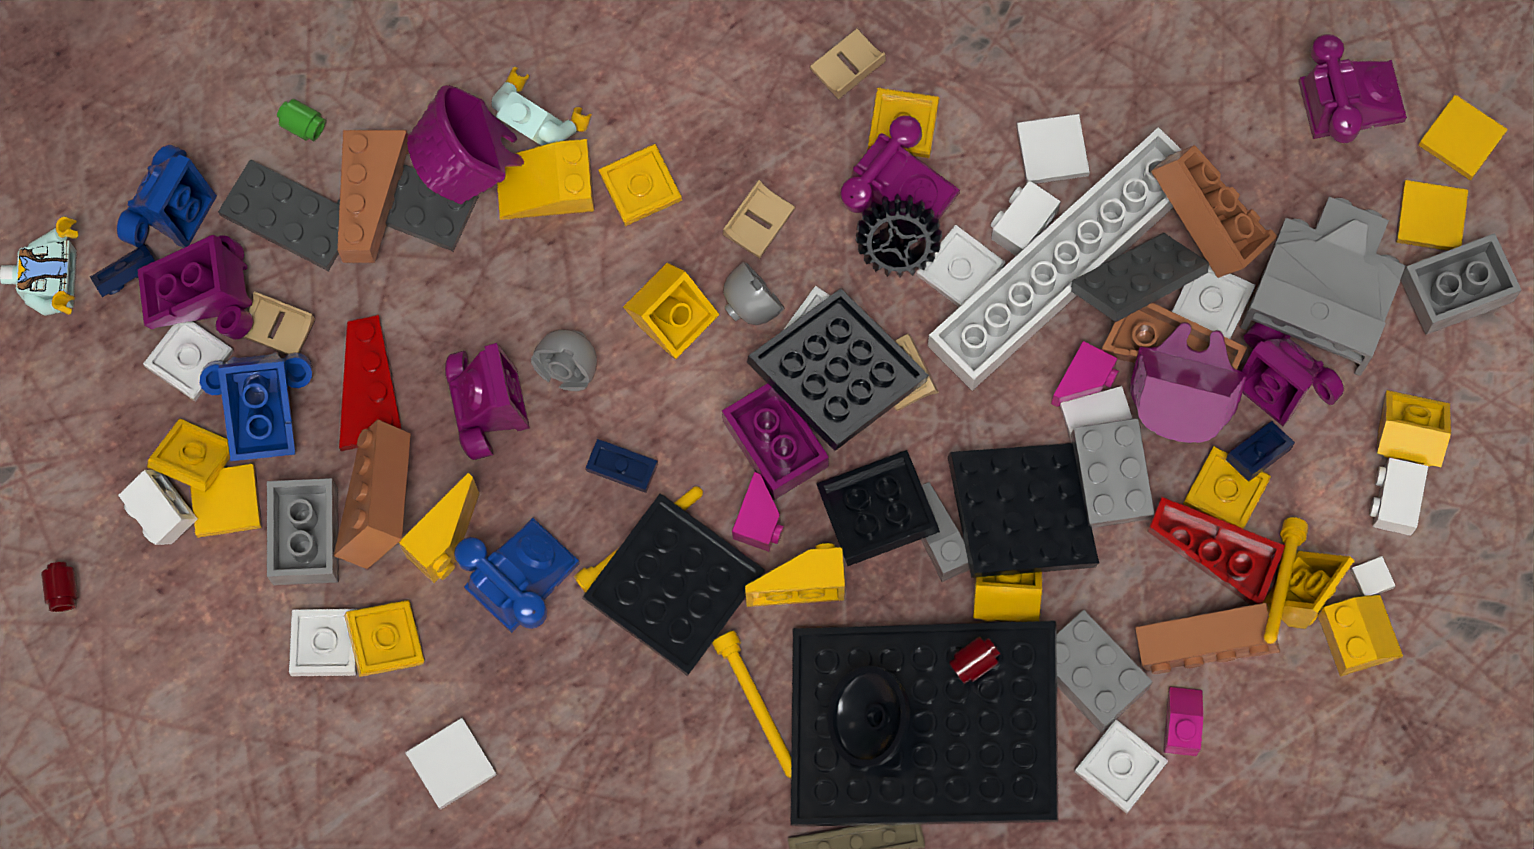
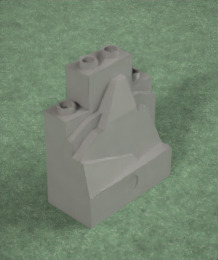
M1329 197L1324 205L1315 229L1311 228L1303 220L1286 218L1279 231L1241 328L1247 330L1251 320L1358 363L1354 374L1361 376L1374 355L1386 324L1384 321L1406 265L1399 263L1398 259L1393 256L1376 254L1389 220L1382 218V215L1374 210H1362L1352 206V203L1344 198L1334 199L1332 197Z

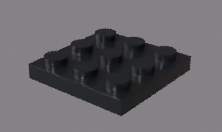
M907 450L816 484L838 543L842 547V553L847 566L940 532Z

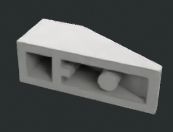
M930 482L922 485V488L940 532L923 538L921 541L941 582H944L970 569L965 543Z

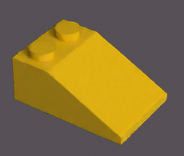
M587 139L553 142L515 153L523 158L524 164L522 166L505 167V179L502 182H497L500 220L594 211L590 154Z
M469 473L399 542L406 558L433 583L439 578L441 580L445 579L454 570V563L456 562L454 555L455 547L465 538L479 496L474 478Z
M830 543L816 545L815 549L805 551L745 586L747 607L844 601L845 581L842 547L835 548V545Z
M1298 551L1295 556L1281 620L1289 627L1306 629L1318 617V612L1325 602L1333 596L1336 586L1355 560L1350 556ZM1275 585L1271 589L1269 594L1266 596L1263 602L1267 603L1269 608L1271 606Z

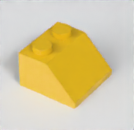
M666 263L623 306L640 329L674 359H677L720 315L686 271L669 263Z
M1386 390L1377 435V454H1381L1388 459H1404L1428 467H1441L1451 436L1450 403Z
M1042 572L976 577L974 580L973 619H982L988 622L996 620L1015 622L1039 621L1042 597Z
M1381 595L1354 597L1323 607L1318 614L1340 677L1403 657Z

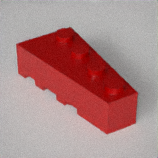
M1161 497L1148 532L1250 605L1262 604L1264 602L1285 548L1283 544L1164 497Z

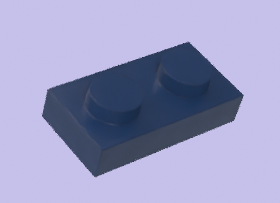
M143 244L141 247L93 274L90 278L102 297L107 294L112 295L119 292L125 283L138 278L137 269L155 260L145 244Z
M1271 421L1229 452L1226 461L1249 482L1289 452L1295 442Z
M597 439L585 469L589 473L647 493L658 462L657 460Z

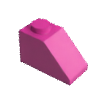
M1083 341L1056 389L1051 404L1058 407L1060 403L1102 392L1105 386L1111 388L1119 373L1115 369L1118 358Z
M754 472L734 524L732 537L734 540L769 552L772 543L778 545L784 526L780 525L779 511L761 474Z
M1169 687L1163 753L1197 756L1200 752L1204 717L1202 690Z

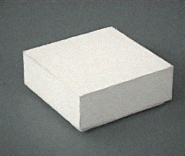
M1382 556L1355 566L1350 570L1362 597L1378 595L1395 587Z

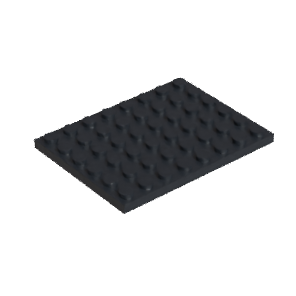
M1055 621L793 628L791 825L793 827L1059 822L1057 624ZM977 637H980L982 641L989 638L1000 653V655L995 657L999 664L974 682L970 680L964 684L949 662L955 658V653ZM862 666H877L892 672L904 686L910 705V723L904 743L890 760L874 767L857 766L846 761L835 749L828 730V707L834 689L847 673Z

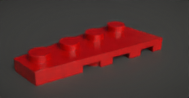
M379 315L347 322L339 441L340 451L358 448L357 440L360 433L364 429H368L377 419L402 430Z

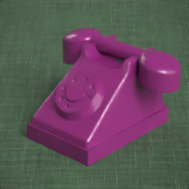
M1324 34L1314 40L1311 48V57L1319 65H1316L1307 76L1300 77L1299 86L1313 139L1332 136L1340 143H1349L1358 136L1360 130L1370 129L1372 125L1376 128L1405 122L1407 116L1392 60H1341L1344 44L1337 36Z
M903 115L897 117L890 125L889 132L891 138L883 133L879 134L867 153L853 167L851 178L843 183L841 188L843 204L849 211L861 213L864 209L867 210L873 201L882 205V198L884 196L889 201H894V197L898 193L901 200L906 201L907 197L911 195L914 204L923 200L925 209L932 207L934 217L940 219L959 195L960 190L904 149L914 147L920 142L922 129L920 123L911 116Z
M211 235L137 269L144 326L153 330L157 327L218 317L216 320V330L220 334L234 340L241 339L247 335L252 328L253 318L244 309L252 306V300L247 296L243 270H246L248 266L243 262L244 250L241 244L225 235L218 237Z
M1256 322L1244 335L1245 342L1253 348L1241 371L1247 374L1242 392L1245 396L1284 427L1295 413L1312 383L1319 397L1329 405H1333L1343 395L1344 386L1335 371L1328 367L1325 368L1322 361L1318 362L1290 339L1291 336Z
M497 343L484 346L485 350L480 351L470 364L465 350L450 354L445 363V376L450 389L459 432V441L466 455L472 460L494 455L484 432L530 429L517 368Z

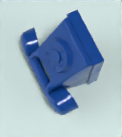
M166 145L156 152L151 165L147 168L148 172L137 189V193L133 200L127 203L129 207L118 218L117 235L120 240L139 248L145 242L148 225L172 239L176 245L182 248L190 245L217 195L193 162L186 157V151L173 145Z
M274 352L273 354L261 356L232 357L227 363L213 361L203 367L199 381L201 388L210 395L222 394L230 461L296 454L288 386L301 388L310 382L313 366L307 356L301 353H291L284 358H280L279 354Z
M534 518L489 557L483 541L475 537L464 538L455 547L454 552L455 560L460 568L465 571H474L470 575L469 582L464 586L465 590L511 633L519 625L530 629L542 625L547 618V608L544 600L555 590L554 587L558 586L580 564L579 560Z

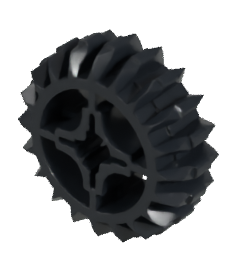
M898 193L894 197V201H889L884 196L882 198V205L873 201L871 211L864 209L862 220H859L857 223L856 242L858 243V252L864 255L866 264L873 263L875 272L884 268L887 277L892 271H897V275L901 278L903 271L908 270L913 276L915 267L925 270L927 267L926 261L933 262L935 252H939L941 248L939 242L942 239V231L939 229L940 221L938 217H934L932 207L925 209L923 200L914 204L911 195L907 197L906 201H902ZM888 222L886 228L880 230V233L873 235L879 226ZM924 237L918 246L910 250L912 244L918 242L919 238Z

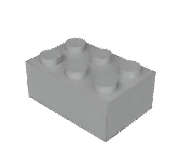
M1495 233L1408 265L1400 279L1426 335L1515 301L1521 292L1520 285Z
M1131 419L1074 428L1071 433V439L1088 526L1097 528L1150 520L1154 516V508L1139 420Z
M333 479L267 481L268 579L273 585L338 583V558L334 556L338 538V488Z
M1083 610L1057 633V687L1102 733L1149 690L1153 681Z

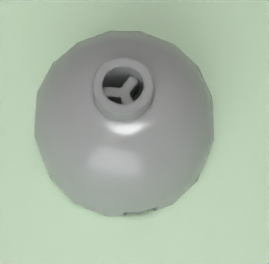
M742 262L735 268L725 281L723 294L728 304L724 308L735 321L741 318L748 324H764L775 318L785 308L777 296L770 292L764 280L745 262Z
M556 330L547 334L536 346L531 358V364L535 371L547 382L554 378L564 382L559 388L569 391H580L587 387L594 376L597 367V353L583 333L576 330Z

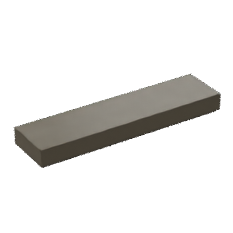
M921 825L853 826L788 839L789 849H925Z

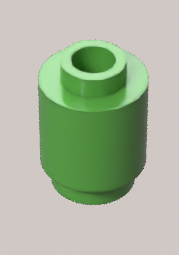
M296 99L290 100L289 103L285 101L277 112L279 126L304 140L316 141L326 124V120L321 117V113Z

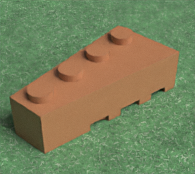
M343 130L338 253L343 263H375L386 228L389 210L392 209L395 199V190L404 169L403 164L406 155L409 153L407 130Z
M1195 145L1169 155L1151 171L1205 259L1209 262L1217 278L1244 269L1278 237L1271 229H1264L1259 223L1260 216L1253 209L1247 210L1238 200L1240 194L1233 187L1225 186L1220 180L1221 173Z
M1151 303L1115 322L1102 347V351L1118 358V360L1135 363L1139 347L1153 348L1159 346L1183 322L1189 323L1192 327L1187 338L1188 346L1194 351H1204L1210 345V334L1213 331ZM1224 337L1230 364L1238 370L1247 347Z
M378 419L368 429H364L360 433L334 551L335 557L368 569L402 540L411 433Z
M1267 603L1135 627L1142 666L1146 671H1151L1152 674H1163L1170 672L1172 667L1184 666V668H1195L1203 666L1204 663L1228 662L1237 658L1280 653L1278 638L1273 644H1268L1264 640L1270 608Z

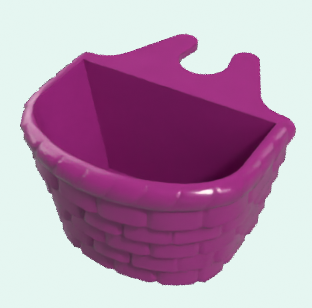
M451 85L442 86L437 91L435 98L429 103L422 118L407 138L411 161L423 183L433 192L460 205L466 200L469 201L473 196L486 191L489 187L492 188L497 182H502L506 176L505 167L522 166L524 164L523 158L507 150L501 141V137H504L514 143L517 141L516 135L490 113L483 100Z
M1183 322L1159 346L1153 348L1139 347L1131 377L1130 393L1138 409L1139 418L1149 430L1170 440L1200 443L1215 438L1223 426L1236 413L1247 374L1236 370L1230 364L1224 336L1221 331L1215 330L1210 334V345L1206 350L1194 351L1187 344V338L1192 327L1189 323Z

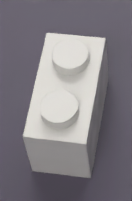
M1030 180L1023 189L1018 187L1009 200L1011 206L1005 213L1000 211L991 223L993 228L991 240L1015 256L1049 226L1059 212L1061 201Z
M1389 458L1384 467L1379 466L1375 485L1380 486L1378 498L1373 497L1369 516L1374 517V528L1410 536L1413 534L1418 525L1428 466Z
M144 470L118 495L125 504L126 512L139 522L143 528L144 536L155 545L174 543L198 519L167 477L155 470Z

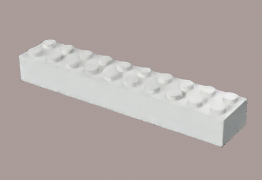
M1158 127L929 334L928 347L973 391L1077 296L1071 292V285L1074 279L1122 255L1173 208L1151 171L1166 157L1182 149Z

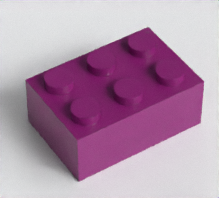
M768 383L722 410L724 424L755 472L761 474L773 500L829 467V456L808 424Z

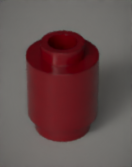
M66 562L48 564L47 569L41 572L44 602L48 605L49 611L64 612L74 609L75 601L78 599L74 568L67 566Z
M977 637L955 653V658L949 664L965 684L970 680L974 682L999 664L995 657L1000 655V653L989 638L982 641L980 637Z

